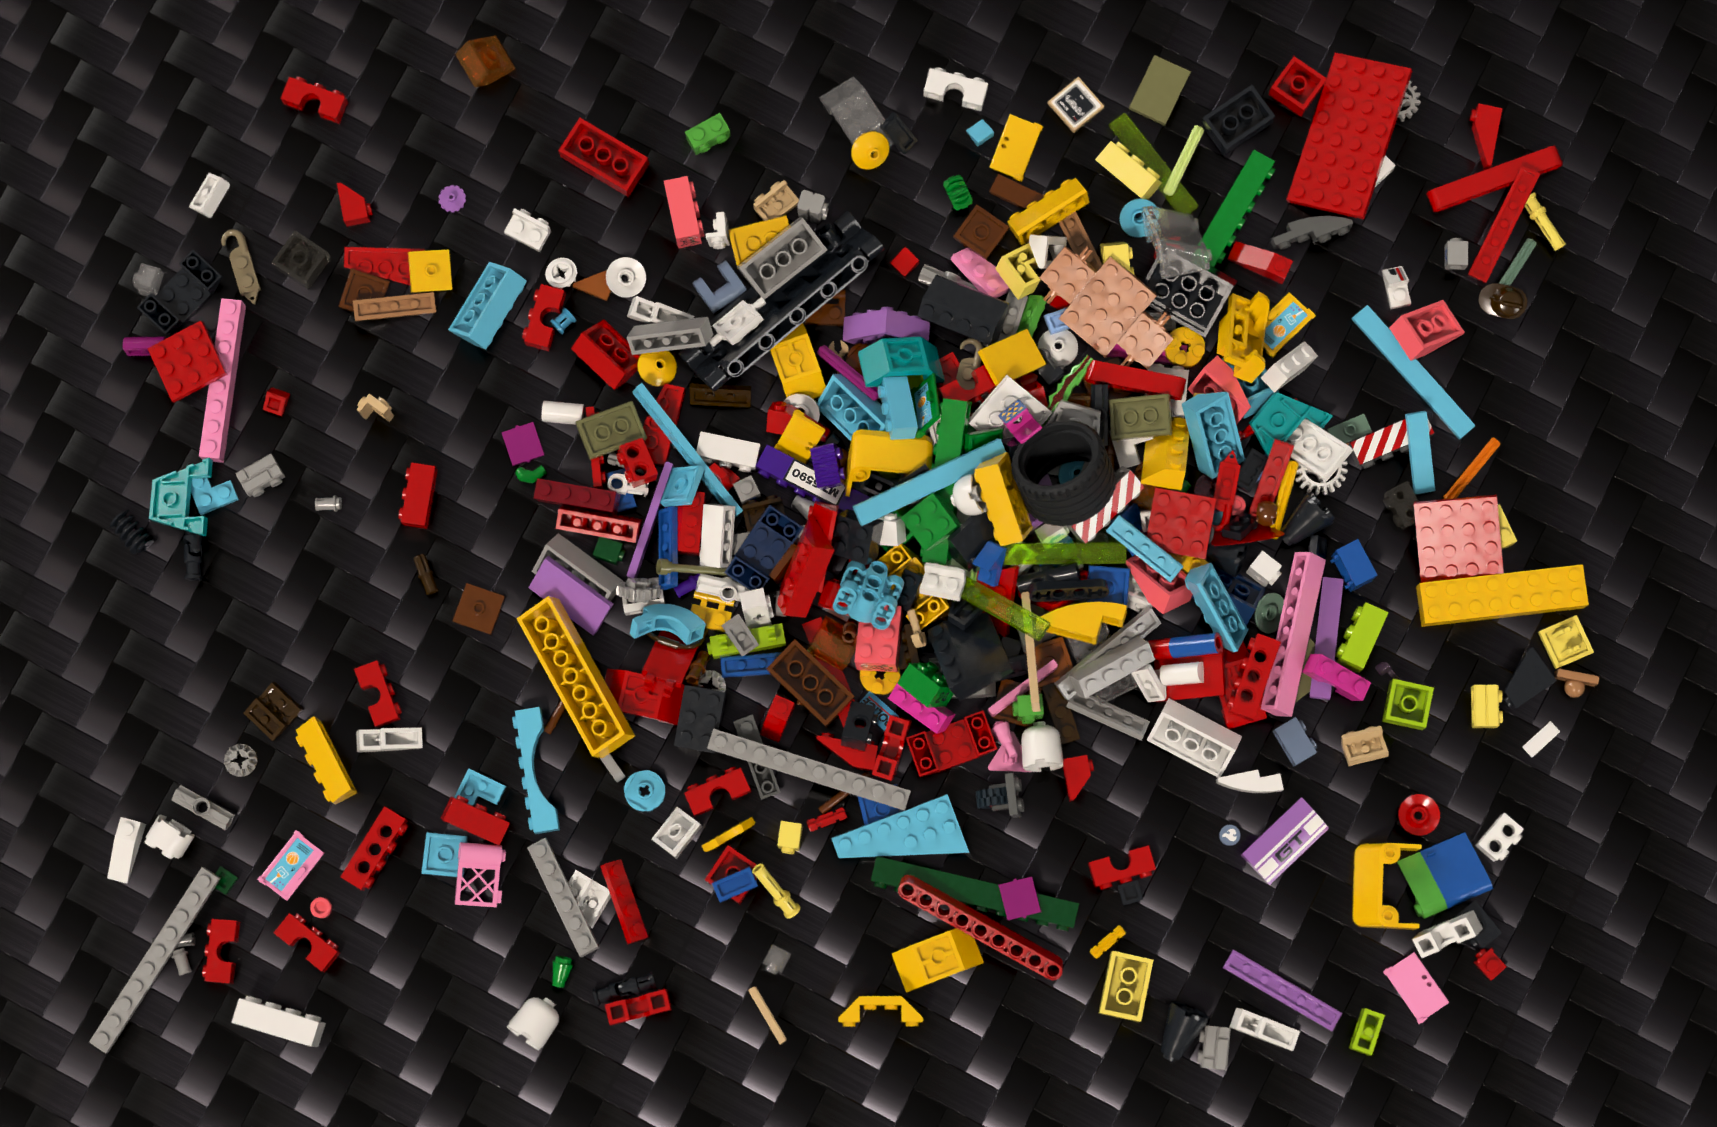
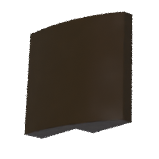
M272 682L262 695L252 702L244 714L274 741L304 709L276 682Z

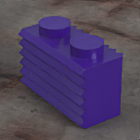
M834 443L810 448L817 488L825 490L845 485L844 479H847L845 468L841 467L840 459H843L841 448Z

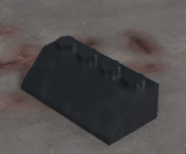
M935 275L922 298L917 316L991 345L999 340L1010 303L942 276Z
M987 512L970 516L948 537L951 558L968 572L978 567L973 565V562L988 541L991 540L999 544V541H996L994 537V526L989 521Z

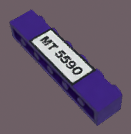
M766 445L756 464V470H758L759 475L767 479L769 477L776 479L778 485L784 488L789 486L795 489L794 492L802 497L807 495L813 498L812 502L817 501L838 505V514L846 509L854 511V505L870 498L851 488L850 496H845V485L820 490L817 488L814 468L769 445Z

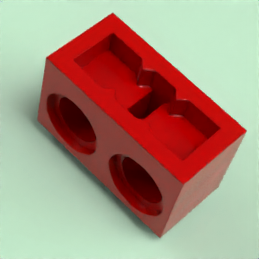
M643 438L619 446L617 459L620 465H624L626 470L624 472L625 478L628 483L632 484L633 488L656 480L658 472ZM630 451L635 452L637 457H629L627 453ZM640 469L644 471L645 475L639 476L635 473V470Z

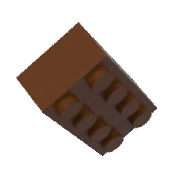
M796 640L766 668L826 728L855 698L846 687Z

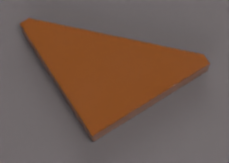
M607 270L573 284V288L608 301L612 292L606 282Z

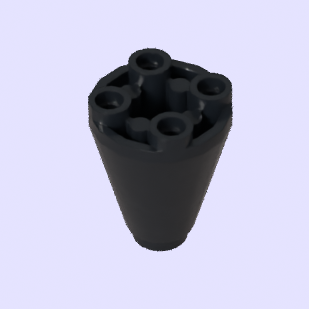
M1313 492L1306 493L1281 529L1285 534L1280 537L1289 547L1334 523L1335 517L1326 506L1324 508L1320 506L1321 502Z

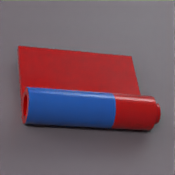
M1219 633L1148 641L1155 658L1154 670L1160 669L1162 665L1203 662L1204 683L1166 686V700L1156 702H1164L1168 698L1174 701L1226 695L1223 643Z

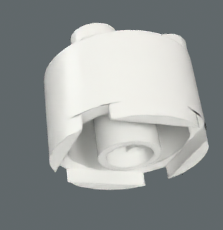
M158 815L146 835L145 843L152 848L158 847L163 850L162 854L170 859H173V857L181 858L195 835L190 834L192 831L173 819L168 822L165 821L166 816Z

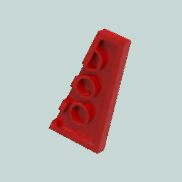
M345 247L344 267L411 286L408 252L426 251V249Z
M665 384L656 401L677 426L686 389ZM649 415L643 426L647 436V440H644L653 463L664 466L665 462L668 461L672 442ZM628 452L629 457H637L635 452Z

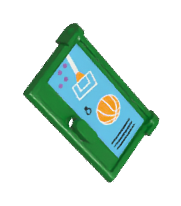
M934 373L927 377L917 388L913 387L910 390L918 425L916 438H922L926 434L925 431L941 418Z

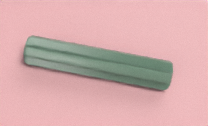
M1528 238L1499 284L1508 286L1512 284L1537 243L1534 240Z

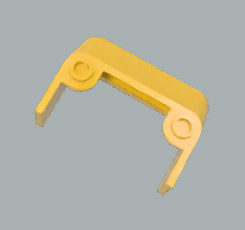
M864 429L855 431L851 438L846 465L845 496H850L852 481H866L870 477L871 470L909 474L924 463L931 470L933 440L926 435L922 438L915 437V439L890 440L889 432Z
M1373 843L1362 844L1355 849L1352 918L1357 926L1408 930L1419 928V924L1398 923L1399 915L1397 910L1392 906L1382 905L1383 864L1397 862L1400 858V850L1418 851L1422 845Z

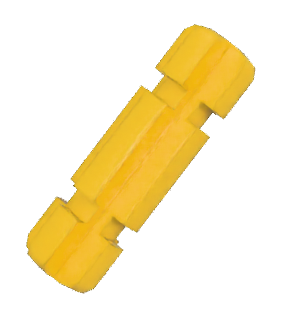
M1120 925L1113 929L1112 933L1110 932L1098 943L1099 945H1095L1090 950V953L1094 958H1099L1103 951H1107L1118 941V938L1120 939L1126 934L1125 930Z

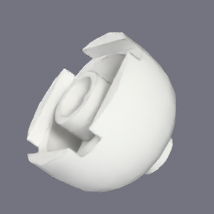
M974 474L961 477L953 487V494L951 495L953 506H956L963 514L971 516L987 512L986 502L984 503L981 498L980 484L976 482Z

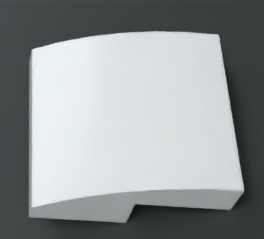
M575 870L568 883L589 926L593 928L609 902L611 895L609 889Z

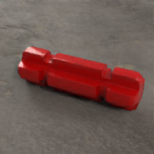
M841 807L836 809V812L830 811L817 816L818 819L812 818L807 820L809 830L812 832L818 830L820 826L823 828L836 823L838 819L839 821L846 819L847 815L844 808Z

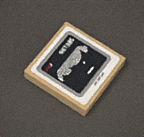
M1079 77L1048 101V105L1073 133L1104 109V105Z

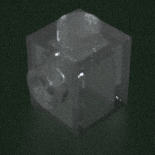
M141 263L138 272H135L133 276V286L141 295L148 296L150 293L156 295L159 291L164 272L160 268Z
M772 945L763 962L766 965L765 970L775 975L777 972L783 973L791 954Z

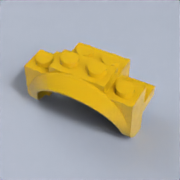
M1259 291L1251 300L1232 293L1228 300V312L1219 322L1217 354L1224 356V361L1234 366V377L1252 383L1264 371L1266 362L1263 358V346L1270 301L1266 295Z

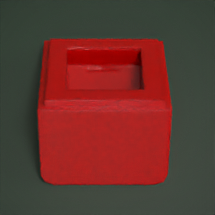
M904 247L891 264L906 277L919 264V260Z
M270 388L266 393L263 410L282 416L290 393Z

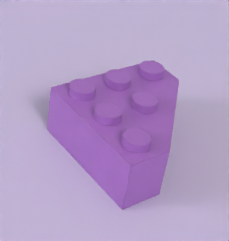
M881 307V310H867V313L857 312L853 313L852 316L844 317L843 341L856 345L859 343L873 344L884 338L923 337L929 342L930 322L922 320L918 316H909L904 311H893L892 307Z

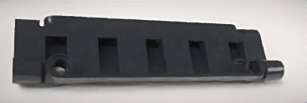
M848 211L833 222L835 228L832 224H826L815 232L827 251L765 299L766 304L757 310L764 320L755 329L747 333L740 342L731 345L728 341L722 340L715 347L708 342L706 346L686 348L678 352L684 362L712 391L716 392L729 381L728 379L738 377L864 272L868 262L884 250L881 242L874 235L862 229ZM842 244V247L839 250H836V248ZM752 286L709 321L713 332L712 338L717 334L712 325L742 300L747 304H753L761 297ZM719 347L720 350L714 354L713 352Z

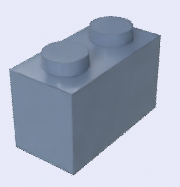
M1296 717L1272 731L1293 767L1317 753L1315 750L1317 749L1316 743L1312 738H1308L1305 733L1307 729L1302 720L1298 721Z

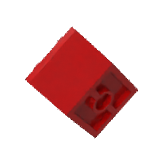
M1244 642L1241 643L1237 652L1223 648L1226 695L1219 696L1223 708L1221 712L1227 729L1267 718L1266 711L1261 709L1263 695L1253 721L1230 714V708L1227 707L1230 696H1235L1237 688H1234L1237 676H1242L1244 669L1240 667L1244 656H1249ZM1255 672L1248 673L1247 676L1250 681H1258ZM1242 691L1241 698L1244 701H1250L1251 694L1248 691Z
M607 669L605 682L622 713L678 725L684 684H682L681 688L674 686L672 694L668 698L662 695L664 682L655 680L651 691L643 689L644 675L626 670Z
M984 710L949 724L944 732L936 734L932 730L924 731L906 738L919 777L952 768L997 750Z

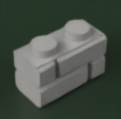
M803 190L797 205L798 217H802L805 221L810 220V222L820 224L822 219L826 220L829 203L825 202L824 195L817 193L813 195V192Z
M272 454L235 473L249 497L260 496L265 492V488L270 485L275 487L281 484L282 479L285 478L283 471Z
M1205 1025L1204 1030L1202 1029L1199 1033V1042H1203L1202 1051L1198 1050L1197 1063H1200V1068L1227 1070L1231 1028Z

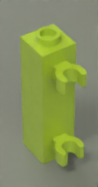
M782 623L749 629L759 645L748 653L786 646ZM726 634L710 636L707 649L708 654H713L714 659L740 655Z

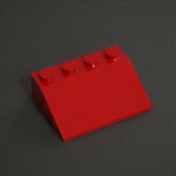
M815 501L814 506L810 505L808 517L809 515L814 516L832 545L839 506ZM826 569V571H825V574H824V576H823V578H822V581H821V583H820V585H819V588H818L817 592L822 593V591H823L824 584H825V579H826V574H827V569Z
M813 515L808 517L781 582L777 604L785 616L806 618L834 552V548Z

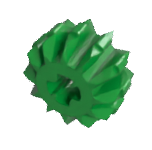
M958 174L944 181V188L954 209L958 211L972 204V197L962 176Z

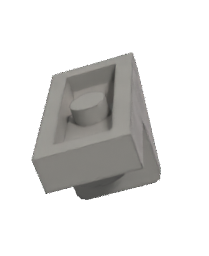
M739 614L721 625L742 657L759 645Z

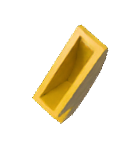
M1084 602L1068 605L1037 618L1036 630L1096 645L1102 623L1123 628L1127 614V605L1111 602Z

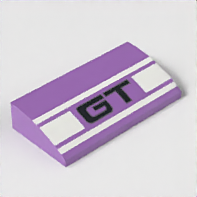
M1301 797L1248 847L1241 856L1270 885L1329 828Z

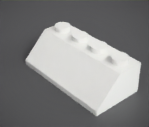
M1168 698L1147 741L1219 778L1235 753L1242 736Z

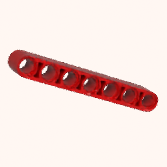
M1556 146L1547 147L1427 192V196L1433 211L1439 212L1511 186L1522 165L1540 173V175L1561 167L1563 163Z

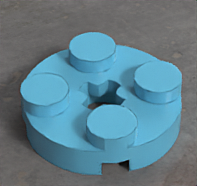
M649 770L632 774L624 786L625 798L628 804L641 812H650L658 808L666 794L665 785L661 777ZM647 785L649 786L650 794L643 797L639 789L640 787L645 788Z

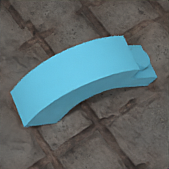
M653 604L644 607L643 614L632 619L630 635L635 639L652 631L664 630L677 635L686 645H689L703 638L706 623L695 613L683 607L671 604Z

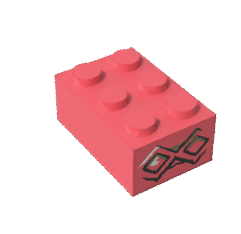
M688 176L664 181L678 249L702 244L701 237L705 236L702 222L697 220V218L701 217L698 203L693 201V199H696L693 181L689 182Z
M886 605V606L884 607V610L887 611L888 608H889V605ZM897 606L887 629L880 630L875 628L872 623L859 622L854 661L857 670L898 672L904 617L901 606ZM877 617V620L881 622L886 621L883 617Z

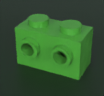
M720 113L685 131L686 139L695 155L708 151L712 146L725 142L731 136L730 129Z
M1039 694L1041 710L1039 712L1032 711L1030 695L1017 696L1012 704L1013 716H1017V721H1022V724H1032L1035 720L1043 718L1042 694Z

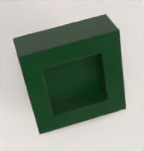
M220 866L215 874L221 879L215 888L227 895L238 880V877Z

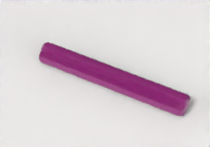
M826 345L819 348L817 354L870 399L873 401L879 399L878 389L876 387H866L862 375Z

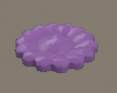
M446 186L439 195V204L447 212L459 211L460 208L464 207V203H466V194L459 186Z

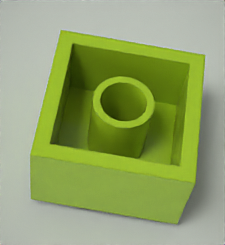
M1392 679L1389 683L1382 722L1424 730L1427 725L1434 687Z

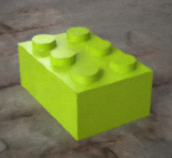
M1365 603L1362 607L1358 606L1351 618L1354 623L1353 625L1350 624L1343 636L1346 641L1339 646L1335 657L1338 658L1336 663L1356 673L1363 670L1389 612L1369 603Z

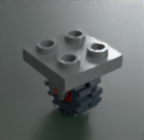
M1014 773L1005 774L1006 783L990 785L989 789L976 791L978 809L992 808L993 811L1009 809V814L1013 818L1022 817L1021 812H1025L1024 801L1019 797V792L1022 791L1021 779Z

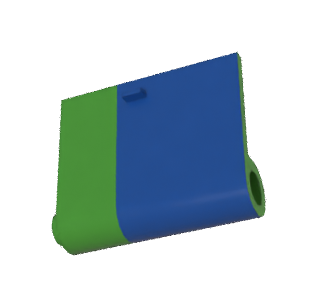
M1465 832L1397 861L1416 898L1415 912L1418 917L1422 916L1424 919L1493 889L1490 878Z

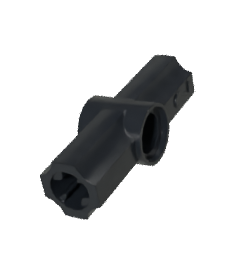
M1091 384V408L1095 410L1100 409L1104 412V418L1100 421L1099 436L1104 446H1109V384Z
M1077 563L1059 567L1053 565L1041 566L1038 572L1018 576V590L1020 594L1028 592L1029 586L1036 582L1080 580L1079 566Z

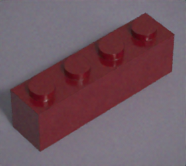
M538 478L534 493V499L539 502L617 515L621 496L614 491Z

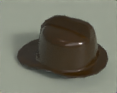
M1492 283L1486 285L1481 290L1479 304L1483 311L1490 315L1514 319L1520 317L1525 312L1527 298L1525 293L1516 287Z

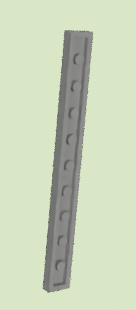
M713 729L707 749L904 811L911 792L898 786L717 729Z
M205 867L200 869L89 1043L104 1053H109L221 878Z

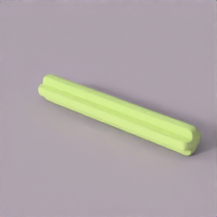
M1194 126L1163 190L1165 194L1169 196L1174 194L1204 132L1202 127Z

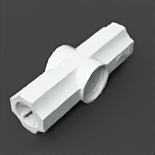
M700 573L696 585V592L718 596L725 602L733 600L741 602L739 593L750 591L729 576L719 578Z

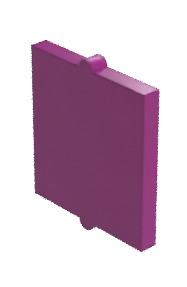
M534 422L522 426L516 425L513 429L501 432L512 466L524 462L530 463L533 459L545 456Z
M1032 877L1020 880L1014 879L1012 882L999 885L1007 920L1020 917L1026 918L1028 915L1041 912Z

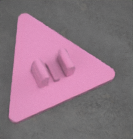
M1011 732L1012 744L1017 755L1010 758L1006 748L1001 745L988 766L989 771L1030 772L1025 771L1023 768L1022 747L1014 732Z

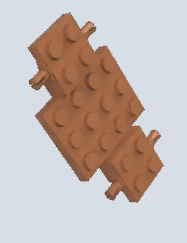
M1065 246L1039 277L1050 289L1043 300L1046 301L1048 299L1047 303L1050 304L1056 295L1065 299L1070 305L1059 319L1102 356L1106 357L1118 344L1128 355L1121 363L1122 366L1126 364L1129 367L1136 361L1146 369H1149L1174 339L1164 327L1165 323L1171 318L1168 315L1164 319L1168 314L1164 311L1162 316L1156 320L1145 311L1157 297V294L1112 256L1097 271L1086 261L1093 252L1092 249L1089 250L1090 247L1086 246L1079 255Z

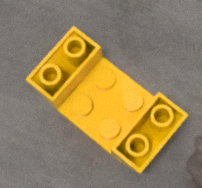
M802 323L770 351L786 398L792 394H805L812 399H816L821 396L826 386L808 333Z
M904 544L894 546L877 560L887 566V577L890 575L902 577L906 567L925 574V564ZM893 584L891 589L894 590L896 585ZM919 592L914 609L921 630L950 608L947 599L924 595Z
M957 928L892 953L906 993L984 963L975 938Z
M859 996L839 1017V1023H843V1027H856V1023H860V1006H864V1010H877V1006H885V1010H897V1006H901L902 1022H906L907 1027L918 1026V1022H923V1017L902 996Z

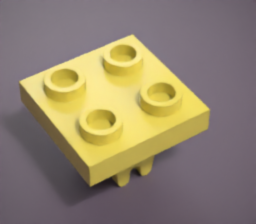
M1577 615L1538 632L1555 669L1594 653Z

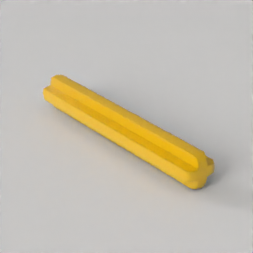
M1292 460L1288 462L1275 503L1278 506L1276 522L1270 526L1271 528L1281 529L1298 469V462Z

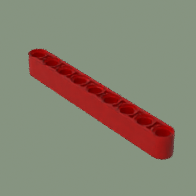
M906 875L901 879L898 893L903 899L1047 979L1057 980L1061 977L1063 961L1059 956L915 876ZM909 884L913 889L906 890L903 886ZM927 894L931 896L932 899L924 900L922 898V895ZM945 904L949 906L950 909L942 910L940 908V905ZM966 915L968 919L960 920L958 916ZM984 925L986 929L978 930L976 926ZM1002 935L1004 939L997 940L994 936ZM1020 945L1022 949L1015 950L1012 946ZM1038 955L1041 959L1033 960L1031 956ZM1056 965L1059 969L1051 970L1049 966Z

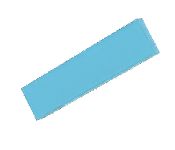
M1420 411L1405 414L1414 494L1435 491L1427 412Z
M1118 515L1106 530V532L1170 583L1184 567L1121 515Z

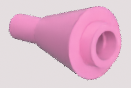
M1001 720L994 723L991 729L992 734L1006 748L1009 757H1015L1017 752L1012 744L1009 722Z

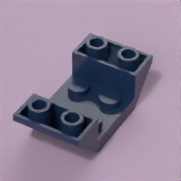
M769 505L734 555L724 573L750 591L764 588L770 579V572L791 544L794 543L804 527Z

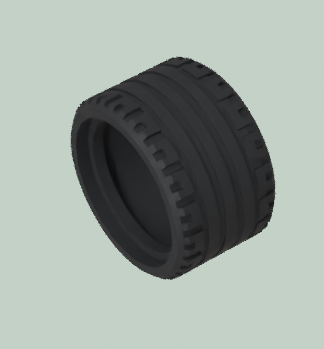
M1059 421L1042 426V429L1030 439L1018 445L1012 457L1011 471L1025 505L1035 519L1045 524L1069 526L1086 521L1099 513L1114 494L1116 475L1102 439L1093 428L1081 422ZM1074 461L1090 462L1080 475L1070 481L1053 486L1038 485L1040 480L1057 466Z

